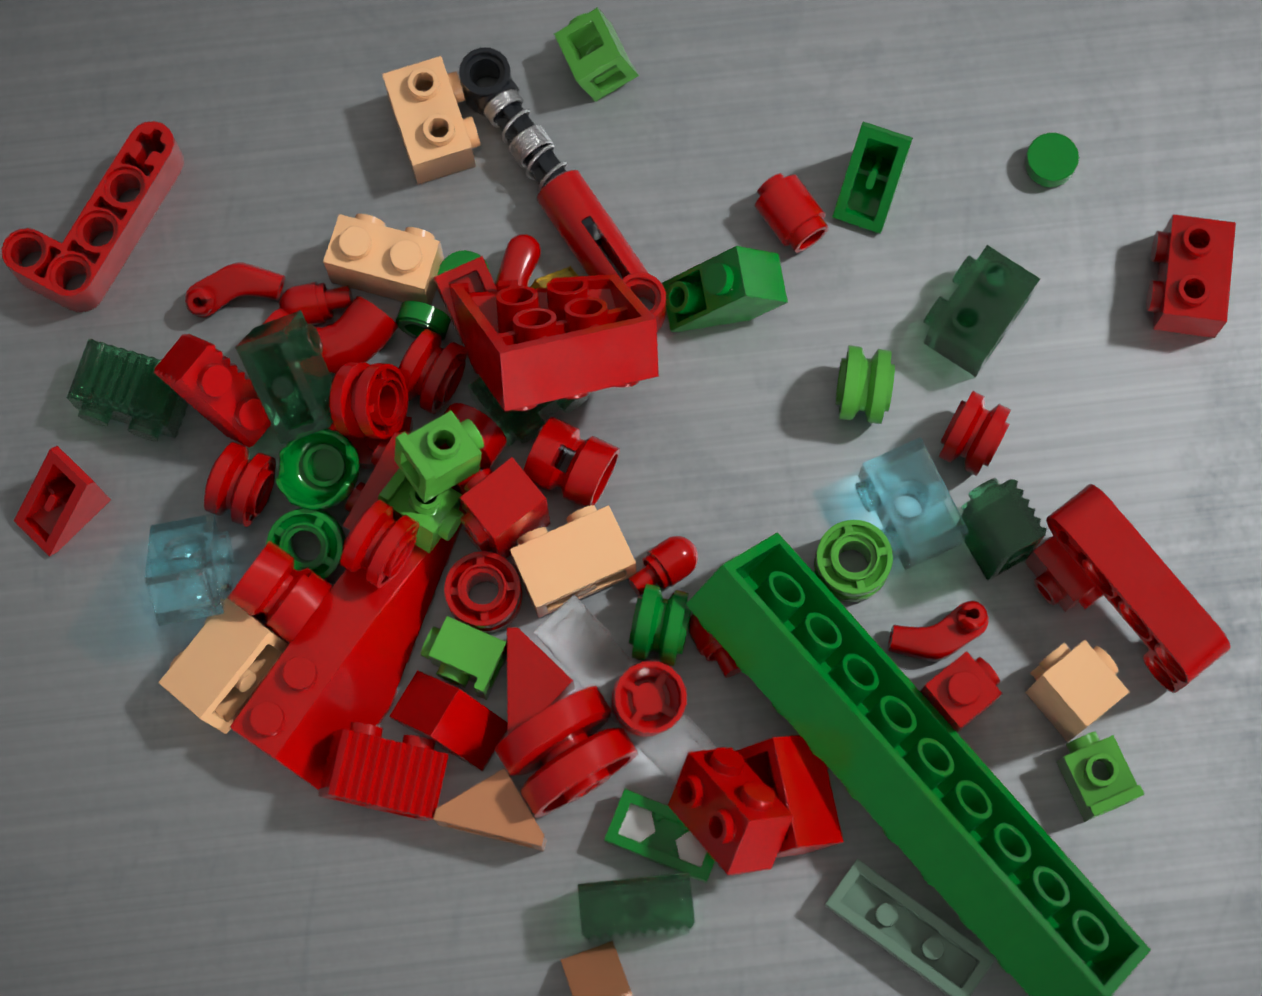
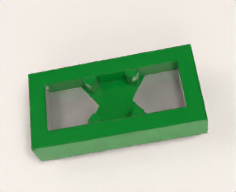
M624 789L604 842L707 884L715 860L671 808Z

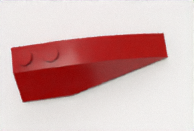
M461 504L459 510L465 515L463 505ZM461 522L459 528L449 541L441 538L430 554L415 545L398 574L381 588L366 581V567L361 568L355 573L346 569L297 636L287 646L233 721L230 728L250 744L319 790L333 732L340 729H349L351 722L379 726L391 709L398 692L397 687L406 664L411 659L418 633L426 614L430 610L436 595V587L444 567L448 564L463 523Z

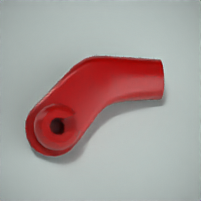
M520 234L508 242L495 282L497 290L498 281L518 280V286H528L541 255L540 244L534 237Z
M233 263L190 286L185 296L186 307L195 316L208 317L239 296H256L278 301L283 292L285 276L248 263Z
M967 601L932 626L910 627L893 625L889 635L887 651L930 662L944 660L985 632L989 623L987 610L977 601Z

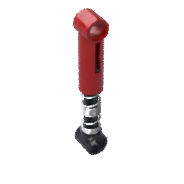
M480 47L470 51L463 58L459 66V77L466 105L472 111L486 116L492 126L501 129L503 132L502 141L510 145L509 151L519 166L527 168L526 176L528 179L536 180L539 185L536 200L588 276L617 274L599 248L600 246L622 277V280L638 298H646L653 303L654 306L650 312L656 318L657 331H659L666 319V291L663 284L655 276L649 274L578 170H565L567 162L560 163L553 152L555 145L541 125H534L528 116L530 109H523L522 107L523 99L519 95V88L512 80L507 58L500 51L493 48ZM484 76H492L498 79L490 87L475 85V82Z

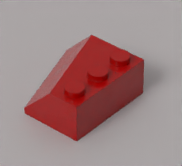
M618 274L552 278L547 283L546 288L535 289L528 286H518V280L498 281V291L469 292V283L450 284L451 297L470 362L504 411H526L535 408L540 403L562 398L579 399L587 396L589 392L610 387H632L641 380L659 377L656 318Z

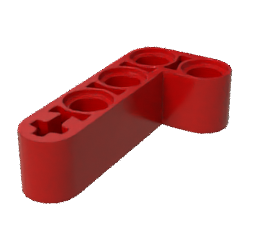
M156 121L144 122L135 127L62 243L30 228L18 229L4 240L2 258L21 284L49 300L78 313L88 312L101 303L184 166L183 154L170 129L163 123ZM140 189L139 195L134 200L124 203L119 202L121 195L125 191ZM107 231L114 232L112 239L102 246L92 245L98 234ZM42 252L40 259L34 265L28 267L21 266L23 259L28 254ZM81 274L87 275L81 287L75 290H66L67 282L72 277Z
M1093 484L1087 485L1046 518L1047 525L1056 540L1150 649L1143 655L1144 663L1154 678L1172 693L1178 692L1230 650V642L1219 625L1110 498Z

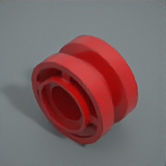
M426 329L411 343L398 368L405 378L408 389V401L419 395L420 408L436 414L451 399L462 379L466 365L467 348L456 342H451L445 348H442L441 335Z
M349 362L344 364L336 373L330 391V413L336 429L346 437H369L372 439H390L394 432L400 431L408 410V389L405 378L399 368L387 363H374L370 365L364 362Z
M972 391L967 402L961 400L940 441L944 446L939 457L951 463L961 456L965 458V471L977 476L983 465L989 466L1010 425L1005 421L1011 409L998 404L989 411L985 409V396Z
M231 442L216 459L209 473L205 486L204 510L214 515L222 516L230 509L232 522L244 527L250 526L262 512L271 495L275 481V458L260 452L250 460L248 447Z
M383 500L376 501L357 519L345 540L340 559V565L353 573L366 567V581L378 588L383 587L390 579L394 578L404 566L415 546L419 529V522L408 515H404L396 521L393 520L394 507Z
M488 551L467 554L451 567L445 580V598L455 620L487 634L498 632L509 626L521 609L523 593L519 576L514 566L499 554ZM479 582H492L499 588L496 598L488 604H477L469 598L471 589Z

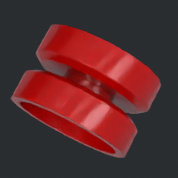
M597 686L577 691L542 710L514 729L494 748L510 776H521L537 770L525 781L520 791L536 818L545 816L589 794L604 784L638 755L637 749L624 728H609L596 733L607 723L612 713L610 706Z

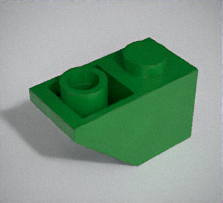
M734 246L662 282L666 291V310L671 332H683L749 321L788 303L779 254L741 246Z

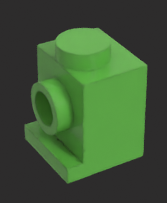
M598 7L589 13L576 16L566 27L554 33L576 82L595 102L639 76L635 67L631 64L613 25Z
M451 410L408 435L404 432L396 436L394 461L425 503L479 472L482 455L480 449L484 447V442L479 430L471 420L466 419L460 423ZM447 443L450 449L441 450L438 447Z
M400 468L378 497V500H383L394 507L393 520L396 521L402 516L408 515L419 522L415 545L429 554L441 538L446 541L452 538L462 522L460 518L464 516V513L459 510L461 493L453 488H449L424 503Z
M446 616L441 629L433 626L423 644L421 656L431 660L433 665L439 667L436 672L437 676L463 688L466 687L468 681L475 683L473 688L476 695L487 700L507 658V642Z
M1096 731L1081 736L1066 744L1070 754L1063 756L1056 762L1084 822L1145 795L1141 785H1137L1114 735L1102 740L1099 739ZM1100 761L1105 764L1109 773L1107 780L1101 781L1094 777L1091 770L1094 762Z

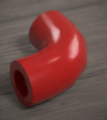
M356 296L336 322L323 328L305 325L282 308H279L265 320L256 333L251 344V351L271 365L297 377L333 379L338 370L346 363H367L382 350L398 329V326L384 311L360 296Z

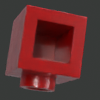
M1054 536L1033 550L1025 561V564L1037 577L1034 579V584L1041 596L1053 606L1058 603L1064 612H1067L1078 602L1086 610L1104 596Z
M967 651L927 682L920 691L957 733L993 705L1003 694L997 687L1000 679L994 669L981 657L974 660Z

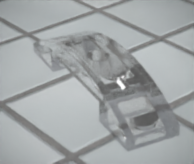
M575 594L534 631L583 689L597 686L609 706L610 694L615 682L631 666L636 665L611 638V633ZM611 713V715H610L609 718H610L619 728H621V727L615 722V719H614V717H613V715H612V713ZM687 714L685 716L682 715L672 728L653 737H637L627 733L630 740L675 785L688 752L718 748Z

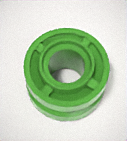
M848 345L846 358H841L835 405H839V419L853 420L858 411H864L868 423L882 424L884 412H888L890 408L894 383L895 364H891V350L877 349L870 359L865 357L862 347Z
M862 520L842 521L828 529L821 538L814 558V572L838 600L844 602L864 601L874 596L883 587L890 573L893 562L890 542L878 527ZM848 550L857 551L865 557L867 568L857 573L849 572L841 566L839 555Z

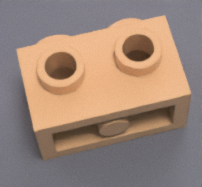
M438 56L383 73L382 76L417 185L476 167L473 148L481 146L472 116L462 119L457 103L465 101V96L457 72L447 73L442 57Z
M359 213L355 215V218L339 214L323 263L331 283L342 286L349 285L353 289L401 302L418 301L432 305L437 289L433 277L438 275V270L444 260L440 241L435 240V236L428 231L416 227H406L405 231L386 227L382 220L368 214Z
M595 505L581 508L566 518L567 524L549 532L546 527L529 531L517 539L518 546L510 549L513 563L538 618L621 582L636 573V562L609 505L599 510L596 509Z
M226 598L219 608L207 617L203 628L186 649L173 659L169 670L158 683L201 720L227 734L231 729L230 726L289 643L265 626L261 620L254 615L251 616Z
M1084 640L1072 651L1063 643L1043 659L1039 666L1030 673L1036 682L1025 693L1062 737L1069 742L1130 691L1115 675L1118 672V668L1113 659L1099 646L1092 648Z

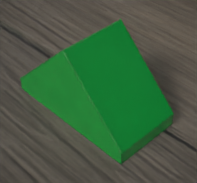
M863 121L832 218L881 234L905 168L913 138Z

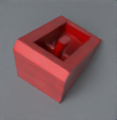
M55 446L49 450L14 522L50 557L67 544L111 499L58 446Z
M518 627L507 628L508 734H510L528 719L569 696L575 690L574 681Z
M418 670L389 716L418 735L435 741V745L481 772L484 771L495 753L494 748L508 731V722L460 688Z

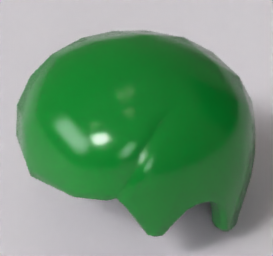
M323 427L299 431L286 444V447L279 452V475L275 481L277 488L292 505L308 510L335 507L347 499L356 487L359 478L357 449L340 432Z

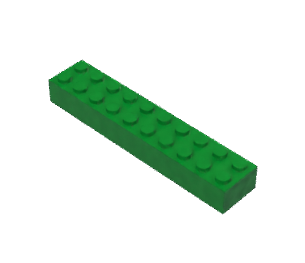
M778 532L722 564L686 603V606L698 618L701 626L715 637L735 660L737 667L751 678L771 701L774 709L781 716L785 717L808 743L810 750L818 758L822 759L845 785L850 796L866 809L881 826L886 837L902 850L920 871L923 879L938 891L958 914L961 922L974 932L996 957L1001 968L1010 974L1029 996H1112L1151 951L1139 935Z

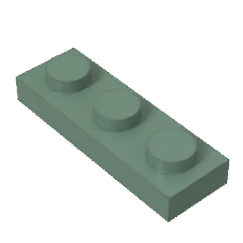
M858 858L824 904L833 913L947 996H971L996 959Z

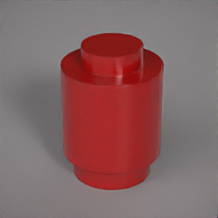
M782 173L776 174L765 181L757 190L760 197L755 203V208L784 246L790 245L796 253L802 252L814 245L829 230L828 225L824 221L826 214L797 175L793 174L784 177Z

